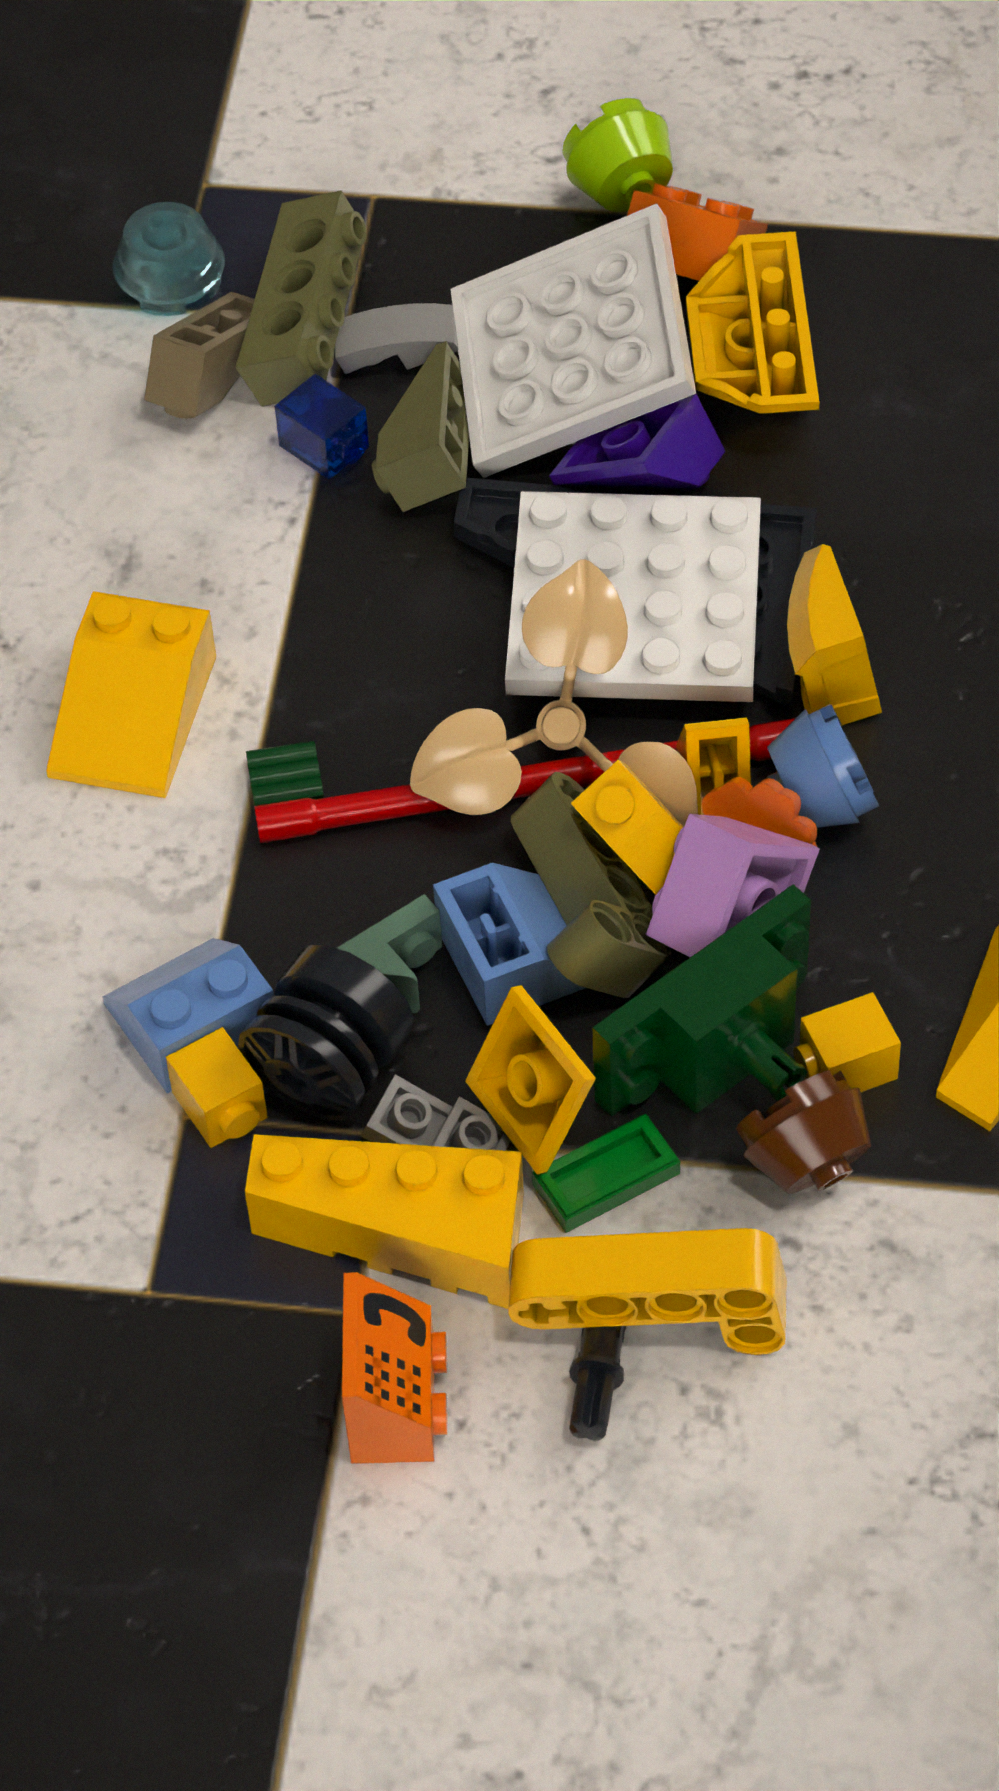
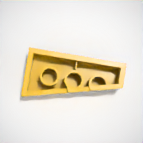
M254 1134L245 1187L252 1234L329 1257H334L337 1252L367 1261V1268L392 1275L394 1269L430 1279L431 1287L455 1294L461 1288L488 1296L489 1304L508 1309L512 1250L519 1243L524 1199L522 1152Z

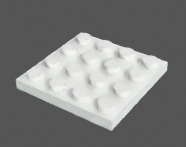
M658 204L644 208L450 289L472 462L483 478L696 394L667 218Z
M521 492L505 673L506 695H561L565 666L547 667L535 660L523 641L522 618L530 599L541 587L566 571L578 560L586 559L606 575L617 591L626 614L628 638L622 657L612 670L604 674H591L577 667L572 697L753 702L761 498Z

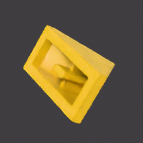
M746 717L684 724L677 742V752L681 754L692 770L696 782L698 815L704 814L701 805L702 799L713 789L725 785L735 777L744 778L751 784L749 722Z

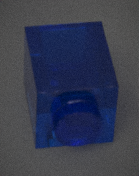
M317 374L312 375L274 406L279 446L328 480L345 466L357 462L365 450L369 448L366 407Z

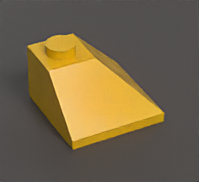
M519 985L510 988L465 1082L519 1152H522V1156L536 1174L548 1172L596 1078L523 986Z

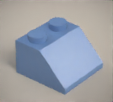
M212 938L102 996L108 1011L168 1094L172 1090L166 1056L221 1027L225 1029L238 1047L240 1033L247 1023L256 1017L260 1005L274 996L271 986L240 945Z

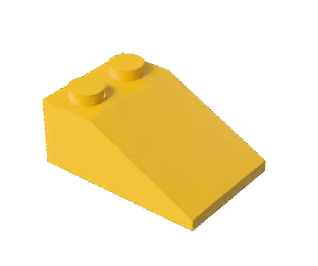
M92 592L73 644L46 769L48 778L166 798L217 657L210 610Z

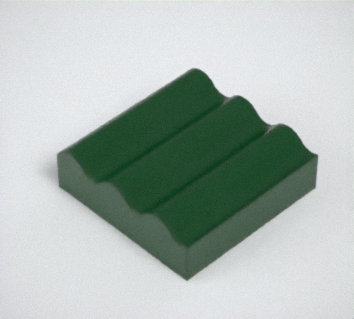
M315 741L246 751L254 806L301 798H324Z

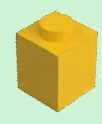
M872 992L802 1017L800 1045L794 1047L793 1053L795 1061L806 1068L805 1079L830 1070L832 1075L841 1070L851 1089L859 1088L863 1092L898 1079L901 1042Z
M223 1027L166 1056L172 1093L210 1148L229 1138L236 1139L248 1134L259 1122L268 1118L262 1081Z

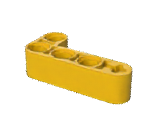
M751 1228L536 1238L518 1243L512 1250L508 1315L512 1321L523 1327L543 1330L719 1322L724 1342L729 1348L744 1354L763 1355L780 1350L785 1345L787 1277L775 1238L767 1232Z

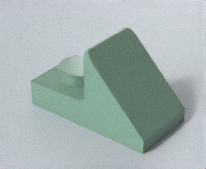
M423 894L337 947V949L350 952L374 966L394 983L408 1001L411 1012L417 1013L420 1011L418 980L410 968L422 966L433 957L437 950L442 948L440 911Z

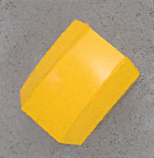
M819 545L804 553L795 574L789 598L787 619L789 652L795 674L800 676L801 696L804 708L808 714L832 704L841 724L845 725L882 713L864 635L831 546Z

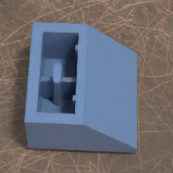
M490 863L433 884L434 903L440 911L442 940L487 1026L494 1023L511 987L522 985L538 1006L585 989V987H581L567 979L550 960L547 945L567 925L539 874Z

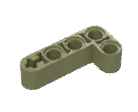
M555 772L511 815V824L567 925L547 945V952L555 967L571 982L606 994L629 998L674 955V949L646 935L653 916L652 906L630 867L612 850L571 804L584 789L571 777Z

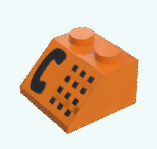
M358 1272L344 1273L342 1402L351 1464L434 1462V1435H447L448 1432L447 1394L434 1393V1374L447 1373L446 1332L433 1331L431 1305Z

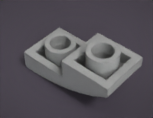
M437 303L402 304L375 308L346 316L344 324L339 328L335 342V359L345 374L365 366L378 364L384 359L395 355L399 356L406 369L409 370L424 364L434 347L444 341H447L453 353L457 352L458 341L453 305Z
M396 1074L389 1083L361 1134L363 1138L379 1143L506 1151L511 1141L490 1113L460 1096L452 1107Z

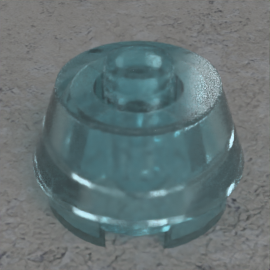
M158 202L137 210L127 220L113 260V274L123 293L126 292L139 301L140 310L159 316L182 315L187 313L186 304L201 299L207 293L211 299L217 293L225 266V255L222 246L195 209L177 202Z

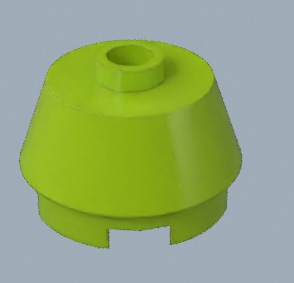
M634 98L617 99L602 104L600 108L604 115L591 121L582 131L575 124L568 132L562 148V154L567 161L566 172L570 182L602 207L612 212L628 211L634 190L652 193L654 183L667 186L673 174L669 132L666 121L659 114L645 109L642 102Z

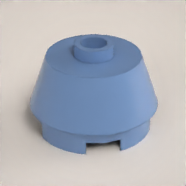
M832 704L811 714H808L805 709L767 746L777 769V772L767 777L775 779L784 788H788L800 796L801 809L798 815L811 819L817 828L860 823L858 816L880 806L854 748H852L841 727L842 724Z

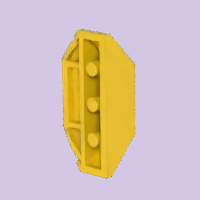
M796 231L738 235L729 245L728 253L706 272L686 296V312L695 389L760 414L819 410L820 401Z

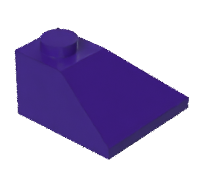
M694 394L576 441L549 476L553 484L558 486L643 492L678 489L681 492H688L700 487L709 479L711 470L725 453V449L697 394Z

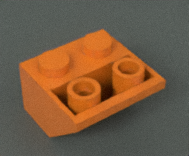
M654 183L652 193L634 190L627 216L658 204L667 218L676 274L700 281L706 272L728 253L729 245L738 235L764 234L768 227L766 223L752 220L753 208L707 198L706 205L702 206L699 205L702 194L686 189Z

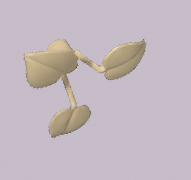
M586 559L578 560L566 571L546 583L530 599L522 618L523 641L535 660L547 667L565 666L560 699L551 701L542 708L538 715L535 729L507 740L506 728L502 718L492 710L471 708L456 712L447 717L428 735L416 755L410 777V787L413 792L459 813L483 815L494 812L512 799L521 781V766L511 751L540 739L546 746L555 750H568L577 746L604 772L613 765L584 737L586 731L585 715L582 709L572 702L577 667L591 674H604L612 670L621 659L628 638L626 614L619 595L606 575L592 562ZM639 742L627 747L621 753L618 760L628 765L683 827L689 814H698L696 782L691 768L679 752L660 742Z

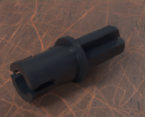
M627 1326L582 1328L578 1357L572 1361L569 1369L570 1378L576 1384L569 1430L576 1438H588L592 1441H598L606 1436L613 1390L620 1387L624 1381V1369L620 1365V1356Z

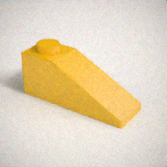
M617 760L571 804L656 895L666 880L675 855L674 843L683 826L628 765Z

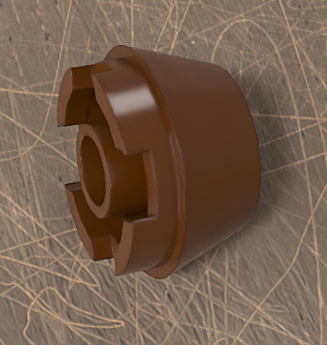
M827 1070L795 1084L785 1090L786 1097L767 1109L765 1112L767 1115L766 1119L763 1118L759 1110L755 1109L736 1127L747 1147L744 1157L787 1194L802 1191L813 1185L816 1186L818 1191L835 1185L853 1172L850 1164L865 1154L871 1147L861 1091L859 1088L851 1089L841 1070L832 1075L830 1070Z

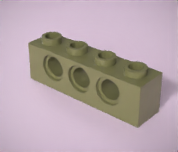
M341 190L289 201L281 205L235 367L261 406L323 394L328 371L334 361L333 353L339 328L344 324V311L350 288L355 282V269L362 245L366 241L364 220L359 212L353 210Z

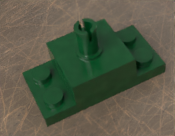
M792 884L593 1027L594 1076L596 1078L594 1081L595 1101L611 1117L630 1103L636 1105L646 1100L655 1091L660 1081L697 1114L750 1074L778 1101L787 1096L782 1088L783 1085L790 1088L805 1079L806 1068L802 1064L797 1063L784 1049L794 1043L796 989L803 983L808 973L811 899Z

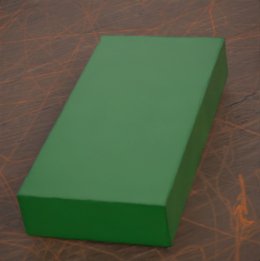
M644 1114L554 1160L548 1172L536 1174L535 1171H532V1185L565 1233L679 1175L680 1160L647 1114Z

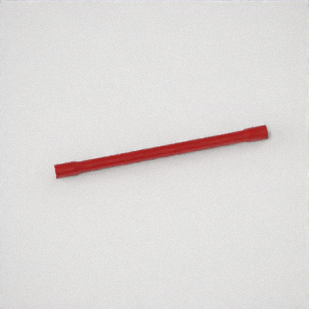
M796 718L756 724L749 727L750 760L759 762L772 760L767 746ZM678 740L663 743L677 751ZM625 749L603 752L602 754L614 764ZM587 755L521 766L522 773L519 787L512 799L531 796L555 772L571 777L581 787H588L604 771ZM410 784L321 799L301 798L254 806L260 843L313 835L325 829L449 809L431 799L416 794L411 789Z

